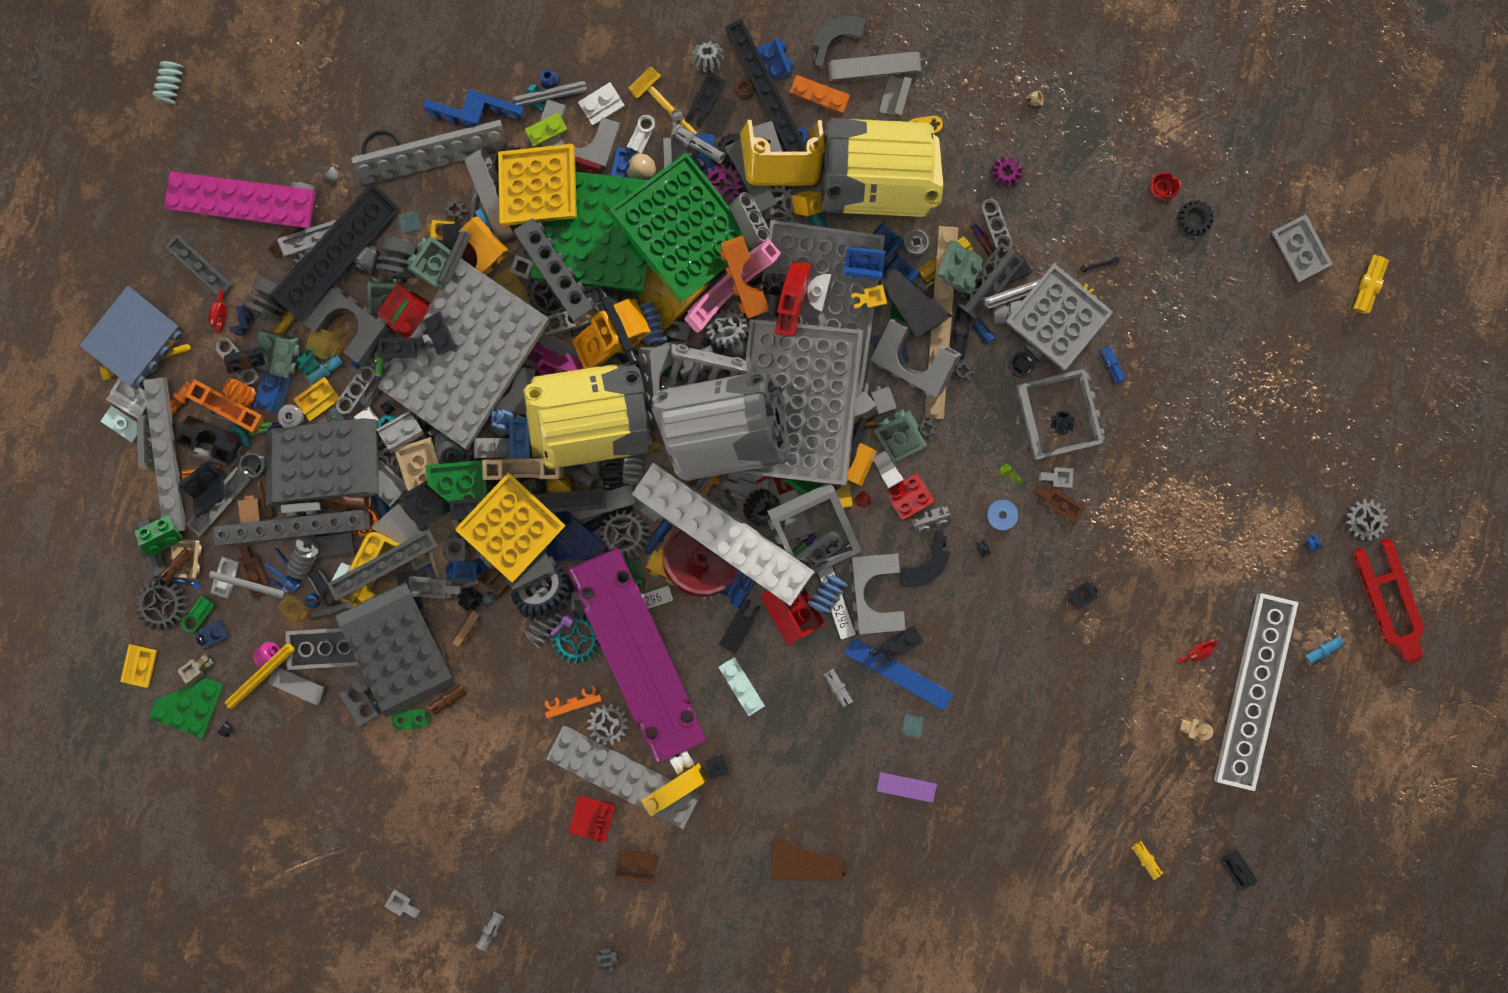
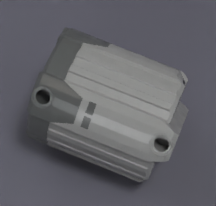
M766 371L668 388L658 391L652 397V411L676 476L681 480L687 481L784 464L790 456V439L787 432L782 389L777 379Z

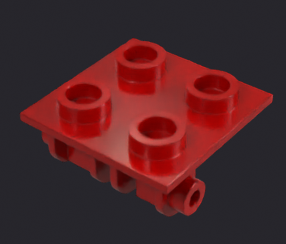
M918 473L884 491L902 521L907 520L910 516L917 514L919 511L921 512L926 507L935 503Z
M578 795L568 833L605 843L616 805Z

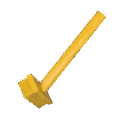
M649 67L628 89L636 98H639L647 90L672 116L671 113L675 109L652 86L661 75L654 68ZM684 118L677 121L678 124L683 125V128L689 132L698 133Z

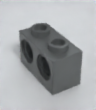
M361 681L339 693V696L359 727L381 714L377 701L375 699L372 700L369 696V693H371L366 683L362 684ZM355 689L361 692L359 700L352 698V692ZM364 706H369L371 709V714L368 717L362 714Z

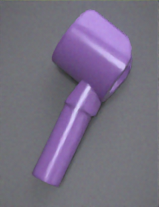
M569 614L565 615L559 625L551 632V635L557 634L564 625L570 628L575 618Z

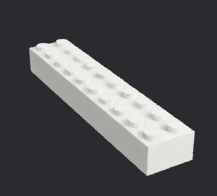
M658 462L652 463L632 493L634 497L790 606L796 601L815 573L812 569L686 481L679 479L676 474Z
M1262 593L1256 596L1214 777L1215 782L1252 791L1256 789L1299 602Z

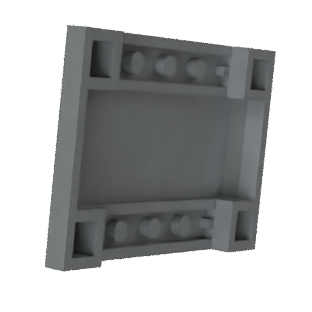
M361 418L300 425L292 429L284 427L274 428L266 431V506L276 507L287 505L290 502L359 495L360 497L379 495L378 432L376 430L378 429V421L376 419Z
M406 581L335 615L385 718L455 685V681L439 652Z

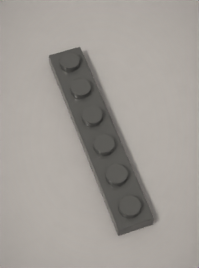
M428 529L327 583L335 600L338 601L439 546L431 530Z

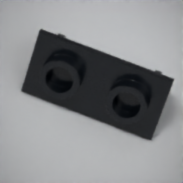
M258 347L245 350V356H242L241 352L227 354V357H224V363L228 374L266 365L262 348L258 349Z

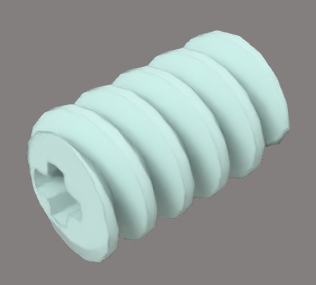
M160 62V66L164 69L158 70V73L162 76L156 77L160 84L154 85V88L158 91H153L152 95L157 100L175 104L176 102L171 97H177L173 90L179 89L175 82H181V80L176 76L183 75L178 68L184 66L174 62Z

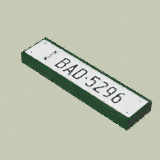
M834 565L816 573L821 589H824L821 582L828 583L825 578L826 575L832 576L833 574L838 577ZM836 593L840 599H832L835 606L828 605V608L831 610L830 615L839 641L858 634L855 631L854 622L844 593Z

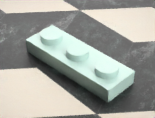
M735 657L718 667L748 716L765 706Z

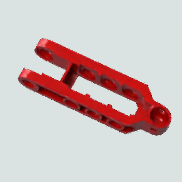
M1388 538L1380 541L1386 556L1384 559L1389 573L1377 577L1374 576L1365 550L1363 548L1354 550L1353 557L1384 642L1397 647L1400 657L1405 662L1415 663L1419 661L1423 655L1419 640L1425 628L1392 540ZM1395 580L1399 591L1398 597H1401L1406 610L1404 612L1405 616H1408L1412 627L1411 633L1402 637L1395 633L1378 585Z

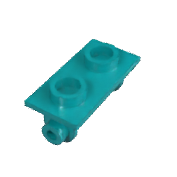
M322 337L314 339L306 354L302 353L297 359L298 363L296 366L299 369L303 366L302 371L306 375L309 372L312 373L320 364L315 359L316 356L323 360L331 351L332 345L327 341L323 344L325 340Z

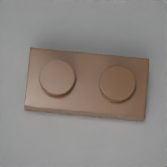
M471 610L451 641L457 647L460 644L464 645L470 636L467 633L471 627L475 629L480 621L478 618L480 614L475 610Z

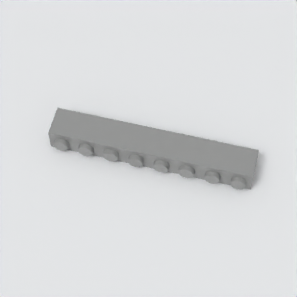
M167 378L143 380L161 517L169 515L178 531L187 530L182 489L179 487L181 480Z

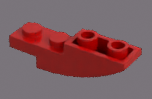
M792 261L777 309L776 335L795 338L801 305L805 300L811 264Z

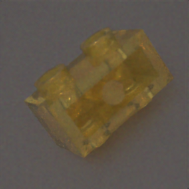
M323 329L320 332L311 330L305 349L314 351L313 355L328 359V356L334 357V354H338L340 343H338L339 339L334 337L335 333Z

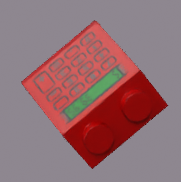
M398 282L377 311V314L394 331L405 338H410L430 309V302Z

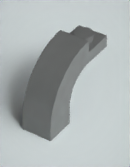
M843 16L825 24L817 33L812 44V49L819 50V52L815 51L812 62L816 63L815 69H823L827 50L834 41L840 38L861 41L866 19L856 16Z

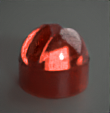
M861 491L855 497L854 503L861 508H866L871 503V497L865 491Z

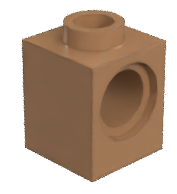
M254 495L244 496L243 500L238 501L240 523L263 521L260 499L254 498Z

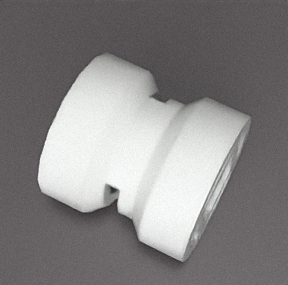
M687 750L681 752L678 755L679 757L674 755L669 758L678 775L684 771V767L691 768L695 766Z

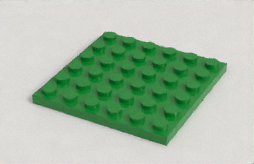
M687 152L607 211L608 215L679 303H682L729 266L727 260H722L719 251L722 249L721 243L743 235L731 212L730 206ZM745 240L748 250L751 249Z
M576 172L577 218L541 222L546 230L543 234L546 238L550 237L556 245L553 249L556 253L561 252L566 260L563 264L566 268L570 266L576 275L573 278L576 283L580 281L583 286L645 292L649 265L608 215L607 211L648 180ZM545 254L542 259L549 258L551 254ZM533 261L531 279L546 281ZM555 269L552 274L559 273L561 269Z

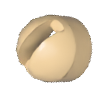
M1040 90L1034 91L1028 96V99L1031 98V102H1029L1031 106L1043 105L1044 99Z

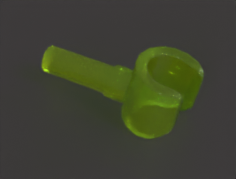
M1003 464L999 467L1003 476L1010 474L1020 485L1024 482L1015 474L1010 465Z

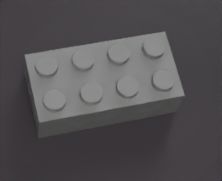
M341 628L285 631L286 644H291L295 649L287 658V670L359 666Z

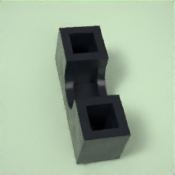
M189 415L177 433L178 444L194 450L200 443H209L213 445L212 458L230 464L240 446L241 436Z

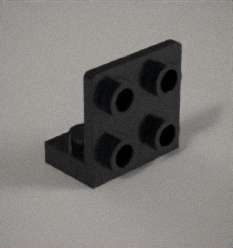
M208 461L179 482V487L193 498L194 516L196 518L206 514L216 503H220L225 497L223 473Z

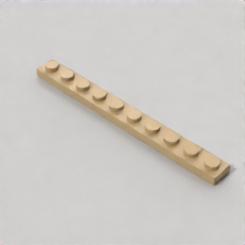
M939 226L933 299L952 316L954 289L937 274L950 241L958 240V227ZM951 318L931 330L928 369L939 348L944 345L949 347ZM946 387L938 397L926 395L924 418L944 419Z

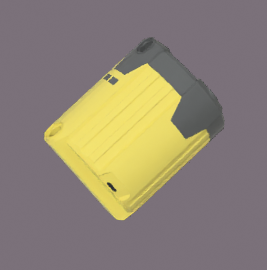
M831 118L827 122V129H825L824 134L825 153L823 186L821 190L822 209L829 213L924 217L929 214L930 208L941 204L943 193L939 138L934 135V127L929 123Z
M630 362L534 377L531 380V384L527 385L524 389L532 458L543 457L545 467L554 469L556 467H566L648 453L651 449L652 440L646 416L645 392L639 368L635 364L631 365Z

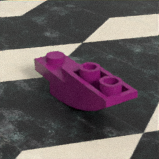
M537 342L527 356L529 360L537 364L535 370L545 375L584 369L581 361L567 353L564 357H561Z

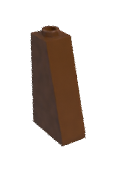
M772 840V880L842 881V876H846V864H842L840 859Z

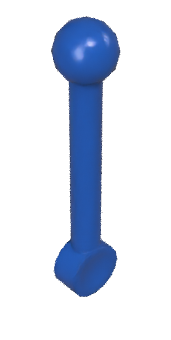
M174 577L170 579V581L193 586L194 589H199L201 586L197 581L193 583Z

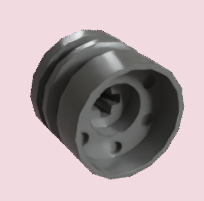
M384 236L380 249L387 252L388 255L378 256V260L386 262V264L377 263L376 269L394 277L415 278L416 275L406 269L408 267L406 262L411 254L416 255L419 250L417 248L418 244Z
M257 275L252 287L259 293L258 295L248 293L247 296L255 301L251 303L245 300L243 305L250 309L252 313L267 320L280 322L282 318L274 314L275 311L285 313V310L278 306L279 303L270 295L278 284Z

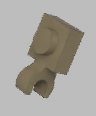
M203 655L197 662L191 659L177 671L184 683L190 687L204 676L202 671L210 669L214 663L211 658L208 659L207 655Z

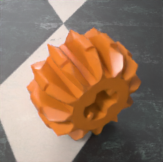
M229 378L223 386V395L245 407L249 406L255 398L256 391L234 378Z

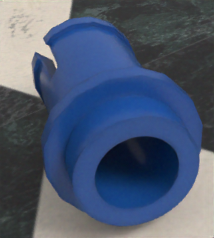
M982 319L972 326L983 339L982 343L985 342L987 345L995 339V333L988 329Z

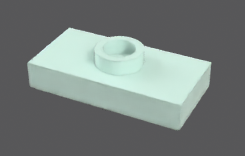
M110 406L101 422L134 443L137 438V422L115 407Z

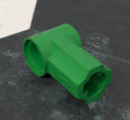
M201 596L189 614L183 618L181 622L182 628L189 633L199 631L203 622L215 607V604ZM191 619L196 621V626L193 629H189L187 626L188 621Z

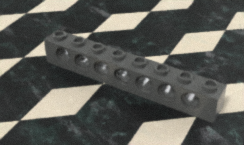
M355 510L213 527L215 546L371 530L369 510Z

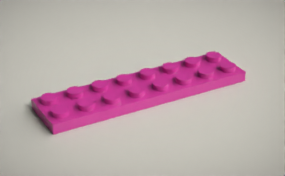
M170 171L164 209L310 229L316 191Z

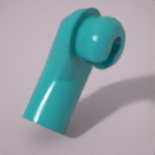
M532 84L527 88L526 94L539 91V87ZM542 101L530 105L543 112L546 103Z
M233 423L232 426H228V432L241 436L240 442L244 448L252 445L247 432L240 425Z

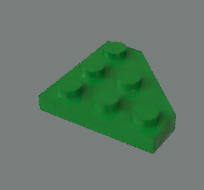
M482 460L425 466L427 486L448 503L451 500L478 499L487 496L486 480H483Z
M204 678L195 682L190 687L186 686L155 700L149 719L203 739L224 684Z

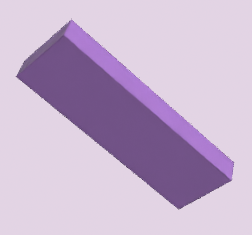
M880 772L876 791L933 803L937 784Z

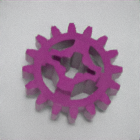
M722 164L721 169H718L715 165V170L708 169L709 175L705 176L710 181L715 174L719 173V177L715 181H710L711 184H719L721 180H724L725 184L730 185L724 187L722 191L718 186L713 185L729 205L730 199L733 201L735 195H740L737 190L743 187L738 184L742 179L735 177L738 172L732 173L731 166L725 169V165ZM726 173L733 178L734 183L726 179ZM728 190H733L730 196L724 198Z

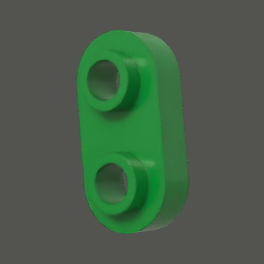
M424 709L404 710L393 714L391 722L397 730L420 729L429 725L431 717ZM418 715L423 716V721L421 723L417 721ZM399 717L404 718L403 724L398 723Z

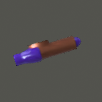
M977 224L973 225L972 229L976 238L980 241L988 256H991L994 249L988 241V235Z

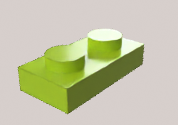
M558 112L526 128L525 131L533 147L567 131V127Z

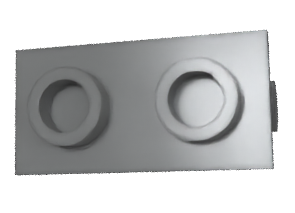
M941 506L930 510L932 517H928L927 511L914 515L911 521L914 525L915 534L927 533L933 528H942L952 523L948 507Z

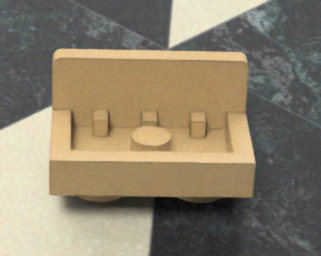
M183 539L176 545L171 546L170 560H174L184 547L192 552L194 556L182 567L183 570L181 572L178 571L173 577L196 579V575L199 574L200 570L197 561L198 556L201 555V545H199L198 540Z

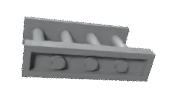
M672 344L671 355L675 360L669 377L661 376L659 389L662 391L668 388L694 384L701 364L712 366L707 381L716 380L720 368L731 370L729 377L737 376L738 372L746 374V361L738 357L732 358L688 348L682 344ZM682 360L694 362L688 381L676 379Z

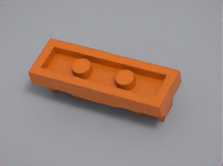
M593 685L591 686L593 692L590 695L585 692V688L582 689V695L586 698L581 700L574 697L566 700L567 704L559 706L560 700L558 697L555 698V706H550L547 700L545 701V706L550 711L545 712L546 718L603 701L601 694L595 696L597 690Z

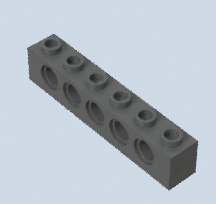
M532 218L513 230L576 326L578 327L595 316L596 312L593 309L596 307L591 297L586 298L583 294L586 292L580 281L578 283L575 282L573 279L576 277L570 266L568 268L565 267L563 264L566 262L560 251L558 253L555 252L553 248L556 245L550 237H545L543 233L546 230L540 222L536 223ZM535 239H541L539 243L533 244ZM545 254H551L549 258L542 259ZM555 269H561L559 273L552 274ZM565 284H571L569 288L562 289ZM575 299H581L578 304H572Z

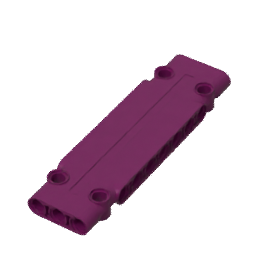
M619 547L567 570L599 644L655 763L704 742L706 738L692 710L689 698ZM620 572L628 574V579L625 582L618 581L617 576ZM585 588H590L593 591V595L590 598L582 596V591ZM689 712L692 715L691 719L686 722L681 719L682 714ZM650 728L657 731L656 735L652 738L646 736V731Z

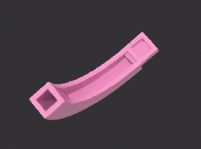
M769 239L749 252L751 258L746 261L742 268V280L747 283L762 270L773 264L781 254ZM727 271L687 311L688 314L684 319L696 333L704 328L716 311L734 294L732 285H735L733 278L729 279Z

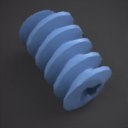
M655 302L639 306L651 331L642 339L643 343H646L648 346L667 340V337H661L665 330L659 329L663 322H657L661 315H655L659 311V308H653Z
M833 574L832 576H825L828 583L821 582L824 589H816L819 596L812 595L815 602L808 601L811 607L824 616V612H831L828 605L835 606L832 599H840L836 593H844L841 586L848 587L845 582Z

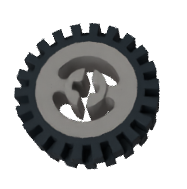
M555 563L556 567L554 568L555 574L514 594L511 592L513 603L524 617H528L530 620L536 618L537 621H541L543 616L547 620L549 619L548 614L551 613L554 617L556 616V610L560 613L563 611L561 605L567 606L569 604L566 599L571 600L572 596L570 593H573L572 583L566 572L557 563Z

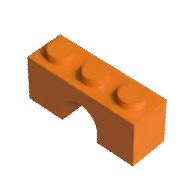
M796 75L789 93V97L805 103L812 102L825 108L826 111L842 117L850 98L849 94Z

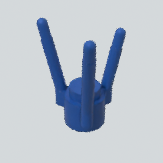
M276 548L275 552L286 566L288 561L279 549ZM265 564V567L283 582L280 584L266 577L267 581L285 591L286 594L289 592L292 595L301 586L302 583L299 579L292 578L289 575L285 578L269 564Z

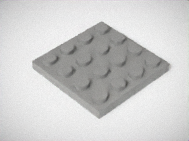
M1054 263L1005 323L1065 371L1111 316L1113 311Z

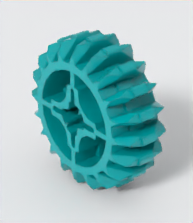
M578 613L574 614V627L570 635L561 636L566 627L564 625L556 637L550 638L551 641H557V644L552 645V648H559L555 654L559 655L562 652L561 660H564L567 656L569 657L567 663L570 664L573 658L576 665L579 664L580 658L583 663H586V656L592 660L593 657L590 653L598 654V651L594 649L595 646L601 648L600 644L596 643L598 639L589 619L585 621L586 614H582L581 619H578ZM579 623L586 625L590 629L592 636L583 635L580 632ZM576 628L578 636L582 638H587L579 641V644H577V649L575 641L567 640V638H572V636H574V634L576 633ZM586 641H592L590 648L585 653L580 654L581 644ZM561 642H570L573 645L574 655L567 652Z

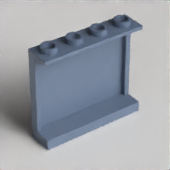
M127 286L80 346L126 384L137 390L144 385L143 380H146L147 376L156 370L159 361L168 355L171 346L180 340L184 329L150 304L138 292Z

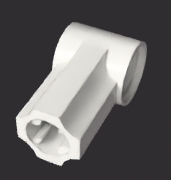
M643 115L638 119V124L627 145L628 149L636 153H643L651 134L655 131V122L650 115ZM644 121H650L652 123V126L649 129H643L641 127Z

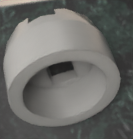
M332 167L322 178L327 183H335L338 180V172Z

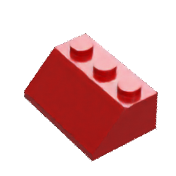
M805 587L791 606L769 590L760 595L787 645L826 625L819 612L808 604V601H812Z

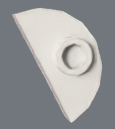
M831 274L817 276L808 287L807 296L810 304L821 312Z

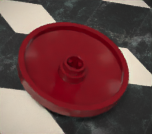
M680 528L671 534L663 549L662 564L666 576L676 588L692 596L709 597L723 592L732 584L738 572L736 567Z

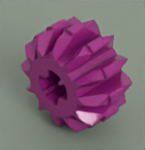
M1002 156V162L996 159V165L991 167L993 171H996L991 173V177H997L994 181L995 184L999 181L1002 182L1001 188L1004 187L1005 183H1007L1008 188L1012 187V183L1018 185L1017 179H1022L1023 177L1022 174L1018 173L1023 171V167H1016L1020 161L1017 160L1013 163L1012 156H1010L1009 161H1007L1006 156ZM1008 168L1009 173L1012 175L1005 176V169Z

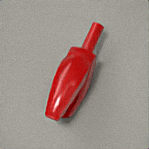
M219 290L217 303L213 302L208 315L209 324L214 327V332L220 333L226 318L225 304H222L223 290Z
M1211 640L1196 645L1193 649L1188 650L1189 655L1178 659V663H1183L1189 659L1196 662L1208 658L1214 652L1213 648L1218 645L1217 641Z

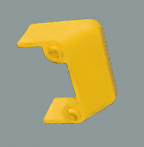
M747 120L740 132L747 182L753 186L816 185L821 178L825 153L822 121L818 120L809 133L810 139L806 143V152H771L767 140L764 138H754L752 120Z
M369 533L365 537L348 572L400 544L380 533ZM424 554L418 557V559H425L427 555ZM376 580L340 600L342 602L350 601L353 607L376 596L377 594L371 591Z

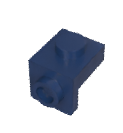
M244 305L235 306L239 325L229 327V332L235 333V335L246 334V330L251 329L249 322L252 320L251 312Z
M221 620L203 627L195 633L196 642L203 650L229 637Z

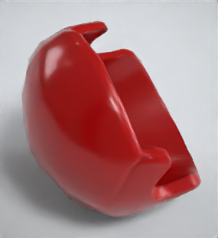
M1158 173L1150 182L1151 193L1159 200L1168 201L1179 193L1181 189L1180 179L1173 177L1172 173Z

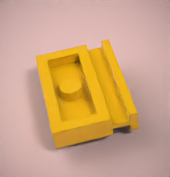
M323 377L293 400L308 420L312 422L335 405L340 397L326 377Z
M129 644L120 682L149 688L158 650Z

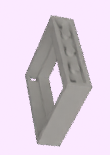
M1085 369L1016 386L1035 461L1103 444L1105 439L1103 428L1100 429L1098 421H1101L1099 410H1095L1094 402H1096L1094 391H1090L1091 377L1089 372L1086 373ZM1079 377L1094 440L1042 452L1027 390Z
M827 483L767 511L771 518L767 521L772 530L776 529L777 534L774 536L778 545L782 544L783 550L795 558L779 522L830 499L849 543L841 546L838 551L812 570L815 573L862 552L831 483Z

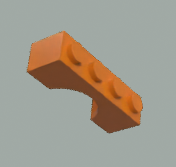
M743 235L721 243L722 249L719 251L722 260H727L729 267H726L729 279L733 278L735 282L732 288L735 296H740L742 301L738 303L741 313H746L747 318H751L767 312L769 307L762 289L750 287L742 280V268L746 261L751 258Z
M195 379L185 395L189 399L257 434L266 418Z

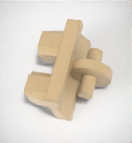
M1193 719V722L1183 720L1180 731L1189 734V738L1198 741L1200 739L1207 741L1212 738L1214 733L1210 725L1204 724L1205 722Z

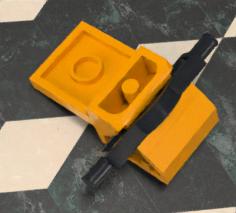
M598 288L597 292L602 300L605 311L597 313L591 319L592 323L572 340L584 369L600 367L615 353H625L630 364L634 365L638 363L633 347L651 333L636 299H627L613 305L605 288Z
M862 417L859 418L856 428H853L847 480L861 487L877 453L874 449L860 443L864 434L863 428L867 422ZM832 484L835 491L841 487L840 484Z

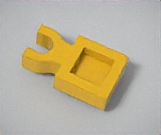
M883 285L865 288V294H851L852 298H860V303L855 304L854 309L860 308L866 303L868 308L887 304Z

